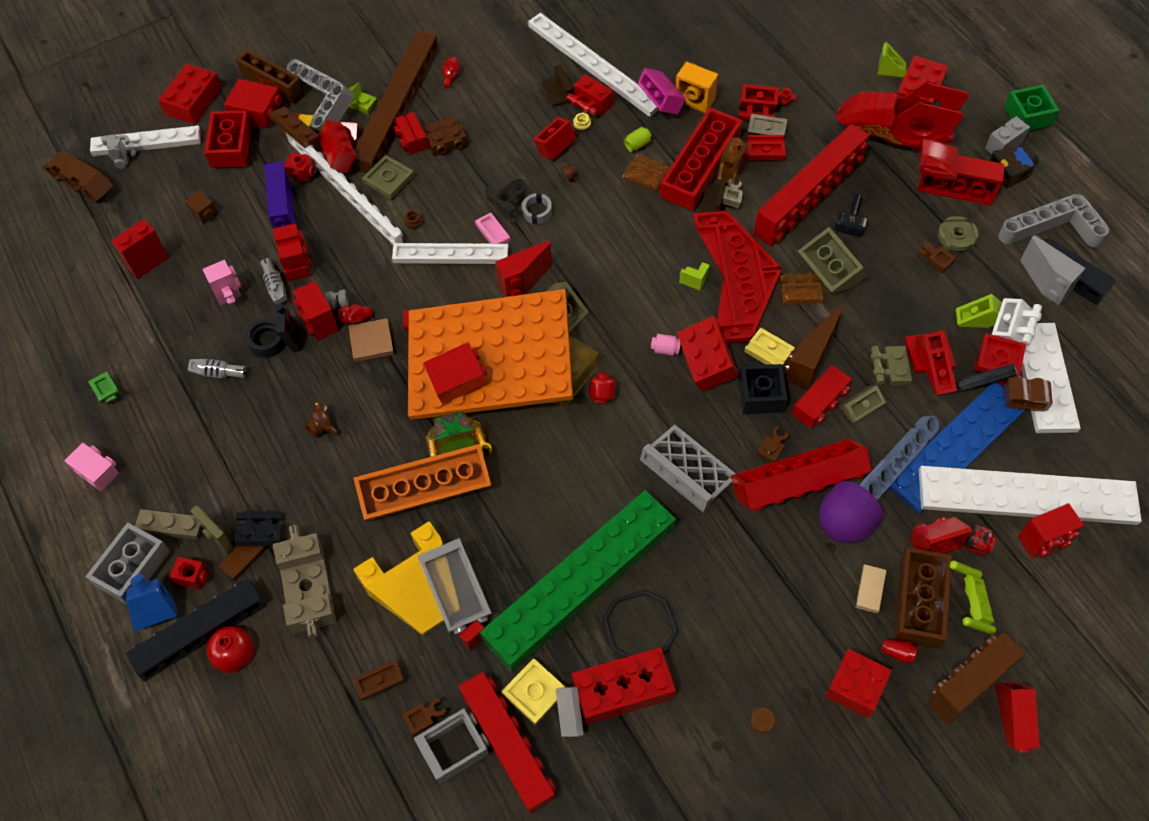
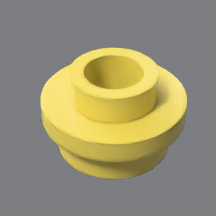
M586 113L577 114L573 120L574 127L579 130L588 129L591 126L590 117Z

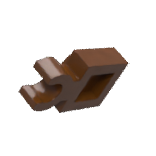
M779 427L773 429L772 438L766 435L755 454L769 463L777 461L785 447L782 443L787 441L789 435L786 432L784 436H778Z
M439 698L434 699L427 708L421 703L402 714L413 737L434 726L431 719L443 718L447 714L445 709L435 711V707L441 704Z

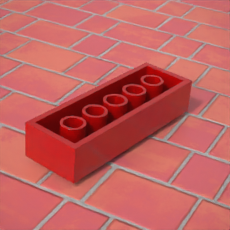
M709 107L661 181L660 198L693 211L705 193V189L712 182L740 137L743 120Z
M846 439L731 475L736 500L748 509L757 511L763 509L765 505L771 503L780 504L785 501L784 499L802 497L809 491H821L825 486L836 485L850 478H862L865 476V473L872 472L867 447L851 439Z

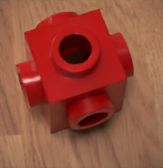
M295 152L290 154L284 164L288 176L296 181L309 182L317 169L309 155Z

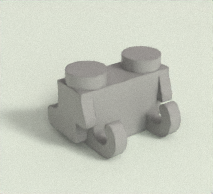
M127 135L102 136L101 141L104 146H107L108 154L111 160H114L115 167L119 169L125 168L130 160L127 153L131 152L132 157L136 155L135 149L133 147H125L122 141L124 140L125 144L128 145L130 143L129 137Z

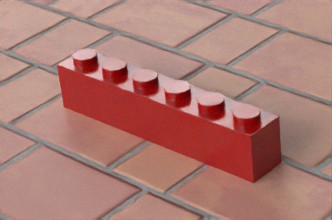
M482 672L459 685L463 698L529 814L531 815L555 800L553 792L556 791L552 780L550 778L545 779L541 772L544 770L542 763L538 757L533 758L529 752L532 747L526 736L521 738L517 730L520 729V726L515 717L508 716L506 712L508 706L502 696L498 698L494 692L497 687L491 677L486 678Z

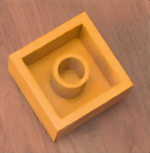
M686 62L676 75V88L686 98L683 105L706 113L716 100L719 74Z

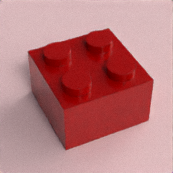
M315 281L293 291L296 298L293 299V302L298 310L297 313L301 321L305 322V327L310 336L314 334L316 340L319 341L339 331L332 310Z
M1067 503L1030 519L1019 534L1018 539L1032 559L1039 556L1045 558L1051 555L1053 550L1057 548L1064 550L1071 546V541L1080 535L1079 531L1085 525L1070 503Z
M848 649L825 697L869 719L877 706L892 670Z

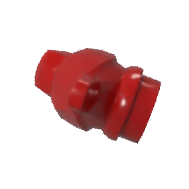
M357 304L350 307H340L338 311L339 321L345 324H359L364 319L372 316V308Z

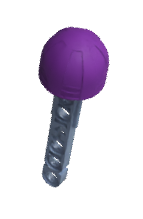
M935 416L921 417L916 422L915 428H911L859 485L848 481L839 482L826 495L820 505V524L829 537L840 543H858L866 539L877 528L883 519L882 508L877 500L927 445L928 440H931L938 432L939 421ZM928 420L930 422V430L927 427ZM917 433L919 434V442H918V443H917V441H916V434H917ZM905 446H907L908 448L907 456L905 455L904 451ZM882 471L885 474L884 481L881 480ZM870 484H871L872 487H873V493H872V494L869 492V486H870Z

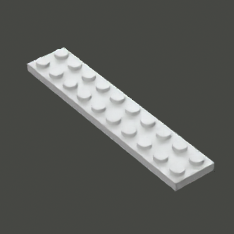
M921 466L919 468L921 509L1037 517L1070 503L1081 521L1138 525L1142 522L1136 481Z

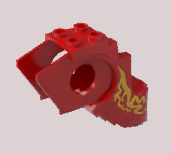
M928 81L914 89L904 98L898 93L893 92L888 94L872 91L870 93L861 92L852 95L851 98L842 104L836 113V119L846 127L850 124L855 125L869 134V138L871 135L877 136L895 148L904 145L916 151L920 149L919 142L921 137L942 143H949L954 138V129L964 117V114L959 112L970 94L966 91L932 84ZM923 97H931L938 100L941 107L923 102L916 104V101Z

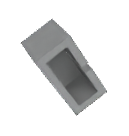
M1017 116L1014 117L1004 127L1001 126L991 133L985 149L992 154L995 150L1017 147L1024 142L1030 126Z

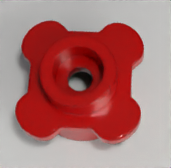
M784 88L778 94V102L783 106H788L792 101L796 100V95L791 92L790 88Z

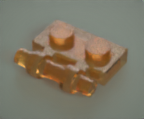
M636 154L634 161L630 162L623 173V178L657 191L665 177V173L667 174L670 167L664 165L661 161L650 160L648 156Z
M805 272V274L794 275V273H787V275H780L779 281L782 283L783 304L822 303L821 282H815L820 280L817 274Z

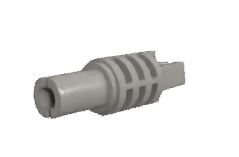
M265 258L267 263H265L264 259L261 261V266L264 270L263 279L268 294H270L272 300L277 305L287 300L285 286L279 271L275 270L273 260Z
M190 359L188 371L204 377L224 379L230 376L244 379L246 374H243V372L246 373V366L230 365L226 361L213 359Z

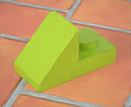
M359 82L348 88L354 95L349 107L368 115L377 105V98L363 93Z

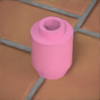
M657 334L656 337H652L651 349H654L655 354L678 355L680 340L676 336Z

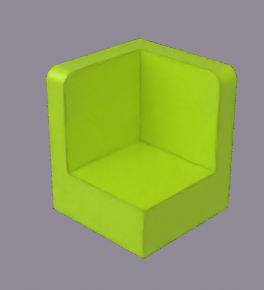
M702 262L698 270L691 267L682 269L680 271L679 283L701 291L708 277L709 265Z

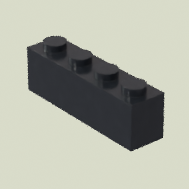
M1048 237L1044 242L1085 268L1073 291L1093 304L1098 305L1109 293L1116 279Z

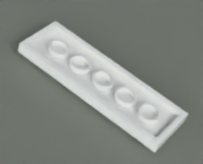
M1037 323L1035 337L1032 338L1029 345L1026 344L1021 369L1023 378L1029 380L1042 378L1051 382L1053 404L1048 411H1031L1035 432H1078L1081 428L1055 323Z

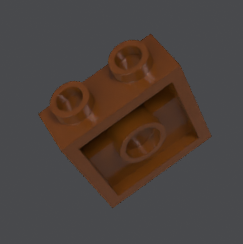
M455 116L422 126L433 157L467 146L466 135Z

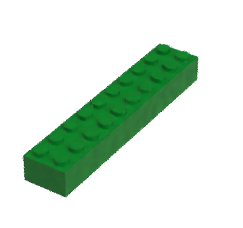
M646 490L643 491L480 632L482 641L507 669L513 673L673 532L676 519Z

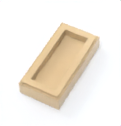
M864 564L855 608L878 614L886 570Z

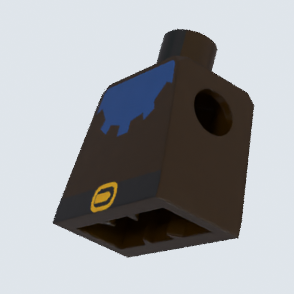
M1014 147L993 151L989 161L1005 164L1002 184L1007 189L1029 178L1035 164H1038L1039 158L1036 153L1028 155L1023 147Z

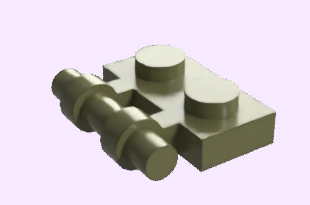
M878 346L871 347L872 354H870V359L874 364L873 376L876 378L878 385L884 384L885 379H889L890 385L911 384L912 377L905 346L885 347L884 354L879 351ZM882 363H886L887 369L882 368Z

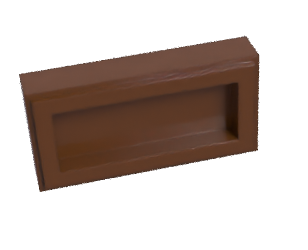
M237 546L218 567L232 580L236 581L266 548L264 546Z

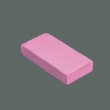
M492 213L475 220V225L490 244H507L511 242V237Z

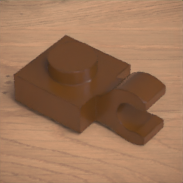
M927 241L921 246L922 249L919 251V254L922 257H928L927 262L941 273L956 259V257L941 246L936 249Z

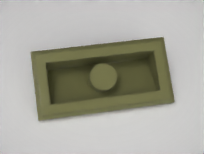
M871 385L839 404V407L855 423L885 404L886 401L878 386Z

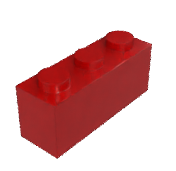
M326 120L319 134L320 144L330 168L347 173L356 157V153L344 125L338 121Z
M831 365L794 405L792 416L810 429H813L816 424L820 425L825 420L826 413L829 410L833 411L837 407L838 400L848 395L851 390L849 386L852 378Z

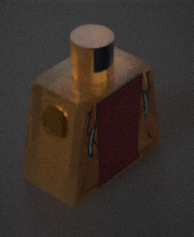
M739 138L730 139L721 156L717 175L718 179L722 180V176H725L726 182L732 179V183L735 184L748 160V143L741 141Z

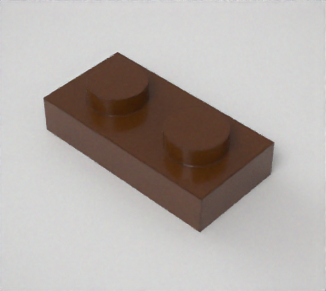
M396 659L353 678L362 702L405 682Z

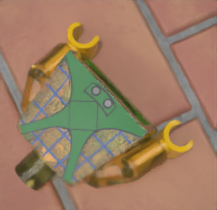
M464 412L437 417L435 419V426L431 427L426 436L428 454L431 457L436 456L437 453L440 455L477 445L478 442L482 450L488 449L490 455L492 452L491 445L485 442L486 436L481 424L473 418L467 417Z

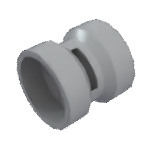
M346 289L339 290L336 293L332 291L326 292V301L332 311H335L336 308L349 306Z

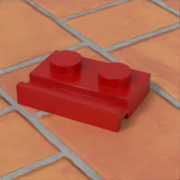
M747 135L748 160H785L784 135Z

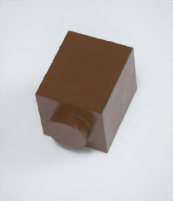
M199 190L184 200L189 213L202 224H205L218 214L213 202Z

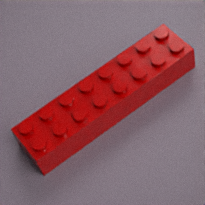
M850 124L757 211L753 235L770 247L776 242L779 243L788 231H792L800 219L803 220L812 208L815 209L823 197L826 198L834 187H838L845 176H849L857 165L860 166L865 159L864 153L869 146L867 143L869 134Z

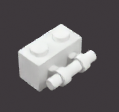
M1004 298L992 335L1029 345L1032 338L1035 337L1036 324L1042 316L1040 313L1042 306L1034 304L1032 309L1023 299Z

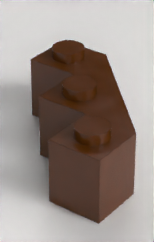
M63 150L58 152L42 167L55 181L61 178L74 192L80 190L93 203L98 201L114 186L107 175L101 174L98 170Z

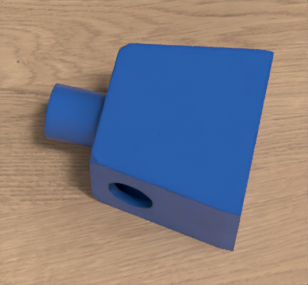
M139 574L130 580L133 587L127 589L126 602L134 631L177 617V604L159 579L147 582L144 575Z

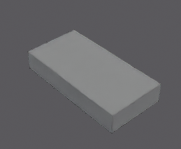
M557 688L556 696L562 737L583 735L578 688Z

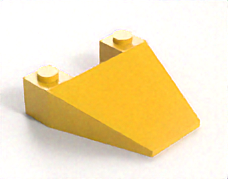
M430 522L411 532L413 542L419 552L391 570L383 573L373 557L353 569L358 580L371 598L421 635L444 622L418 560V555L443 545L441 537ZM444 556L428 563L427 566L450 618L460 611L447 558Z

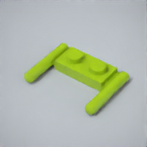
M951 561L949 566L952 570L967 575L964 578L966 584L965 593L969 597L972 618L965 617L963 624L993 635L996 632V628L991 625V623H994L984 580L980 579L982 572L957 561Z

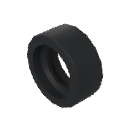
M260 319L248 327L245 339L254 355L268 358L280 353L284 348L285 344L280 336H277L268 345L262 346L254 343L255 338L262 332H275L277 321L273 319Z

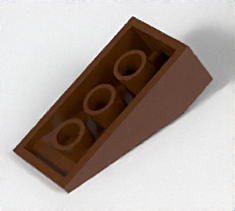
M840 305L798 344L796 351L790 352L787 360L788 364L784 371L787 373L786 382L809 390L836 333L844 306Z

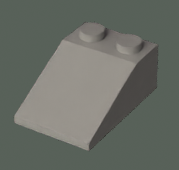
M1035 235L1031 238L1020 260L1042 295L1057 305H1060L1072 292L1085 270L1083 266Z

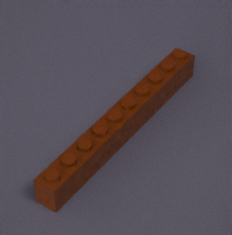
M417 31L415 36L411 38L410 45L405 50L403 59L399 61L395 74H392L389 85L385 87L382 99H379L375 112H372L371 119L368 125L365 126L362 137L357 141V146L354 150L356 157L352 163L353 170L368 173L383 158L395 134L393 129L396 126L395 118L404 116L438 50L437 35Z

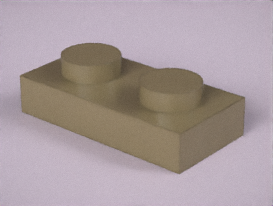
M751 114L748 133L757 135H785L787 119Z

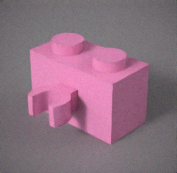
M225 260L202 269L220 305L227 302L232 304L236 302V298L242 296L239 288H242L236 277L237 275L232 265L228 267Z

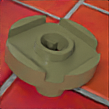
M952 216L941 223L937 235L942 247L946 251L961 252L973 248L978 237V230L975 224L966 222V218ZM955 232H958V234H962V235H961V236H957V235H955L954 233H955Z

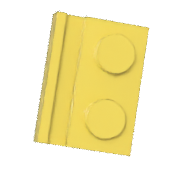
M760 328L745 347L744 352L766 365L782 364L783 366L788 360L790 352L794 351L795 347Z

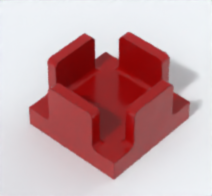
M985 333L976 356L974 370L986 372L1014 364L1017 369L1016 376H1020L1026 344ZM1002 379L996 382L999 385L1003 386L1006 379Z

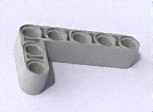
M296 59L290 61L287 65L288 71L299 76L303 84L325 95V98L311 119V126L321 132L326 120L339 122L353 100V92L337 80Z
M1074 194L1005 220L998 237L1001 242L1011 244L1070 222L1089 246L1099 247L1109 233V227L1084 196Z

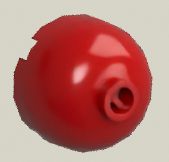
M226 626L217 630L211 636L207 643L206 652L210 663L218 671L230 674L239 672V669L244 666L247 667L254 657L255 645L251 636L245 630L236 626Z

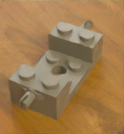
M291 525L289 526L291 538L287 541L273 544L275 561L281 573L286 602L283 605L286 626L292 635L307 631L308 638H313V636L315 638L318 636L316 628L337 623L322 543L317 533L299 536L298 525H293V527ZM305 582L312 583V587L308 591L301 590V586Z

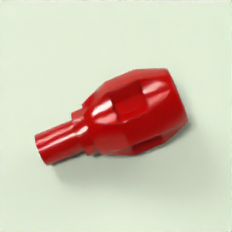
M449 57L444 63V88H450L451 82L459 74L460 61L455 57Z

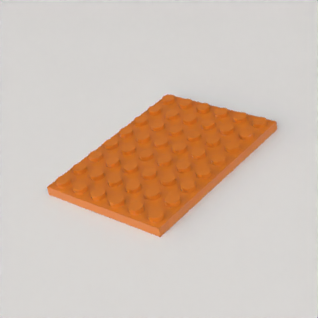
M565 289L409 310L408 417L410 420L454 415V413L458 414L459 412L470 413L573 400L567 293ZM469 342L471 348H476L481 359L477 360L479 365L484 364L488 375L485 378L488 384L442 405L423 362Z

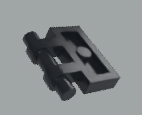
M282 304L275 305L276 314L278 315L277 324H275L277 336L281 337L284 344L293 353L301 351L297 320L294 316L290 315L289 310L285 306H282Z
M253 510L237 512V521H245V524H236L235 546H273V544L280 542L281 524H272V522L281 521V512H273V510H266V512H253ZM253 521H265V524L252 523Z

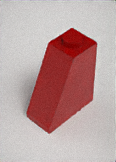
M1019 682L995 683L1007 745L1016 749L1017 752H1031V748H1039L1035 689Z

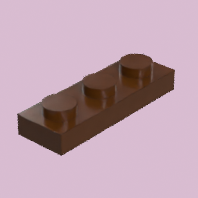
M285 106L270 113V119L302 147L306 148L319 141V135Z

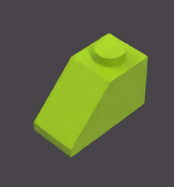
M990 294L956 308L957 325L959 327L979 328L994 326L1002 302L993 294Z

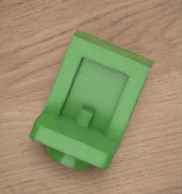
M108 372L88 381L101 403L106 402L108 404L118 398L116 395L120 394Z

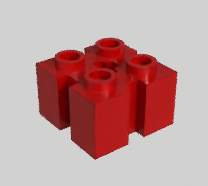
M296 223L274 228L273 233L279 259L288 282L311 276L309 268H312L310 257H308L309 251L306 242H304L302 230L298 231Z

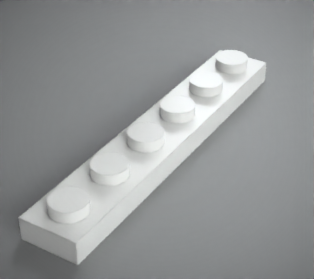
M199 126L120 134L127 135L130 139L128 145L122 140L125 147H133L135 151L201 144V130ZM101 137L91 138L90 152L92 156L108 155L107 146L103 145Z
M394 243L392 261L393 263L495 264V261L508 256V244Z

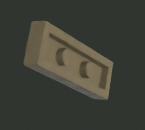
M140 509L135 527L148 534L198 540L202 531V526L193 515Z

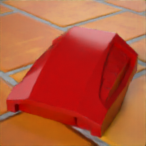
M921 137L919 142L921 148L919 154L920 173L925 176L932 175L938 179L956 180L958 171L957 148L940 141Z

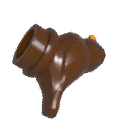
M315 403L316 409L312 412L311 418L304 424L305 429L313 437L321 435L322 432H330L336 436L338 431L331 426L328 406L325 403Z

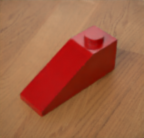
M943 330L916 336L915 340L919 357L935 394L941 395L957 391Z

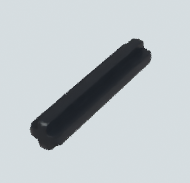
M1009 364L955 381L957 392H963L1016 376L1017 369L1014 364Z

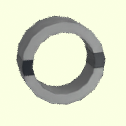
M540 193L527 196L522 203L525 220L532 224L547 222L552 216V203L550 199ZM534 203H542L547 206L546 211L538 215L529 213L527 209Z

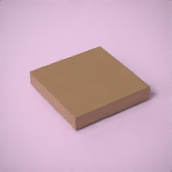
M387 318L348 326L354 362L394 355Z

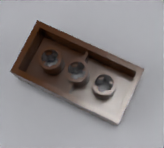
M910 547L905 548L900 558L893 640L909 641L915 645L940 649L947 638L951 576L949 564L952 561V555Z
M1005 632L998 637L995 634L992 635L980 649H977L968 657V660L961 663L952 671V674L947 679L944 678L930 693L932 698L927 704L949 725L1011 669L1025 652Z

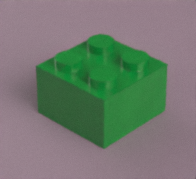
M1044 84L1010 91L1004 105L1009 117L1013 119L1017 116L1030 126L1029 131L1053 126L1060 111Z

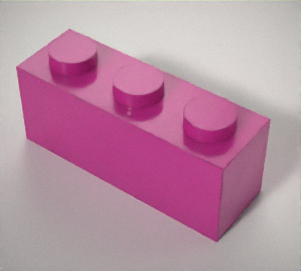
M644 68L638 85L660 111L678 114L686 98L662 71Z

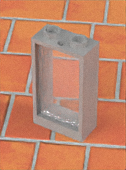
M460 538L418 555V560L448 632L454 631L455 634H458L467 628V624L475 620L480 624L488 620L487 616L491 614V611Z

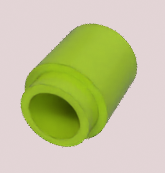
M638 128L626 136V139H624L625 147L629 152L638 151L651 142V133L647 128Z

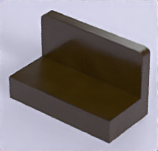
M562 65L555 66V77L542 80V84L553 107L570 103L566 97L569 93L573 95L572 86Z
M722 176L721 185L709 183L705 189L700 213L720 211L726 182L725 176Z

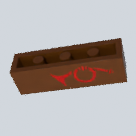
M248 49L236 59L242 76L255 83L278 87L280 96L292 103L305 93L299 76Z

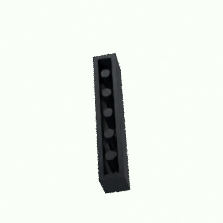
M247 578L234 584L233 588L225 593L217 594L207 604L196 607L189 615L178 618L166 629L155 632L151 638L143 643L134 645L125 654L137 676L146 682L207 644L217 630L226 626H236L266 606Z

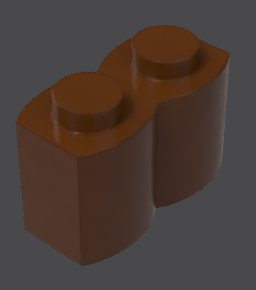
M1013 376L1008 378L1004 384L1005 407L1048 411L1053 404L1050 381L1042 378L1029 380L1021 376Z

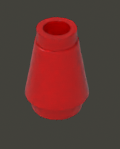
M885 639L881 652L905 664L908 662L913 664L918 646L913 645V642Z

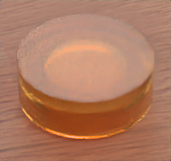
M761 707L756 709L750 719L751 726L759 733L769 732L775 723L774 714L767 708Z

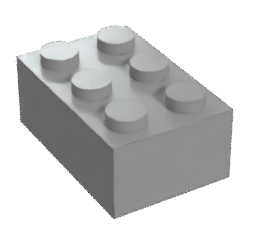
M127 522L85 577L96 588L127 605V589L133 587L130 580L134 576L142 574L148 582L168 556L170 550L163 541Z

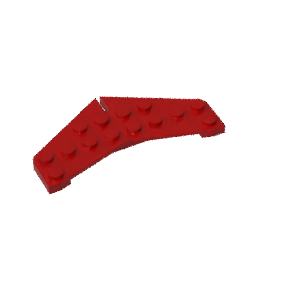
M729 212L694 213V226L723 276L717 321L722 328L727 344L748 342L756 333L780 276L781 266Z

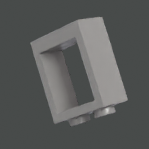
M464 708L414 738L439 785L489 755L486 748L490 746L488 740L483 733L478 734L475 729L478 726L476 719L472 713L467 715ZM464 723L479 750L443 771L428 744Z

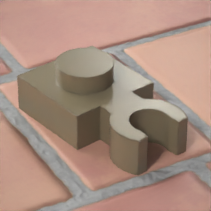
M732 179L728 180L727 186L724 187L721 204L739 209L743 191L740 190L742 186L741 181H739L738 185H734Z

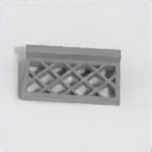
M676 425L672 426L651 445L648 443L643 448L640 458L644 464L703 513L709 508L710 503L732 484L731 475L736 474ZM675 433L681 438V442L670 441V436ZM658 446L667 447L668 453H660L656 448ZM671 447H682V454H671ZM685 447L694 448L697 451V455L686 454ZM672 459H682L683 466L674 465ZM686 460H697L698 467H687ZM701 460L710 461L713 468L702 467ZM688 472H698L699 480L691 479L688 476ZM702 473H713L714 480H703ZM717 473H724L729 479L727 481L718 480ZM704 485L715 486V492L711 495L704 489Z

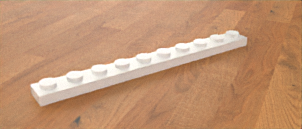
M539 13L528 21V27L646 115L651 117L659 111V108L637 83L546 16Z
M286 133L289 143L300 154L309 155L313 159L316 170L393 245L394 243H403L401 230L398 227L392 226L388 217H383L375 205H371L364 194H360L354 184H349L341 172L338 173L336 170L331 169L321 152H317L313 145L306 148L302 147Z

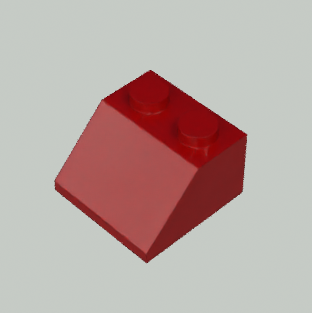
M943 517L936 520L933 524H920L916 526L909 539L916 549L945 554L961 549L971 534L972 529L956 517L949 519Z

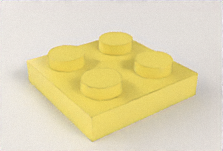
M533 658L502 690V695L536 726L557 703L556 689L565 686Z

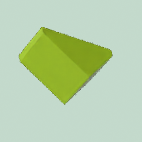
M887 42L884 43L879 59L878 75L905 77L907 63Z

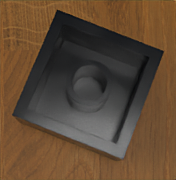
M782 364L741 366L738 379L743 414L784 412L787 394Z

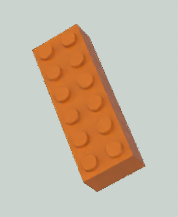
M480 444L353 478L363 518L366 522L491 488Z

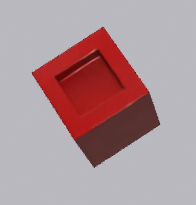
M177 557L169 577L175 585L201 590L202 585L208 579L209 570L203 562ZM195 571L192 576L187 577L190 572Z

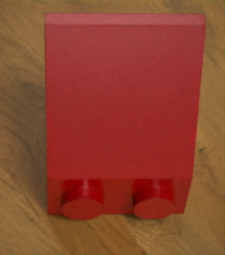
M549 240L495 261L498 285L505 297L525 295L552 267L551 243Z

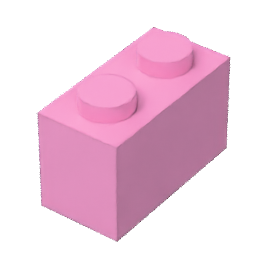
M82 443L64 460L75 473L99 491H102L119 474L114 467L116 463L108 456L103 458L101 456L102 453L93 445L88 447Z

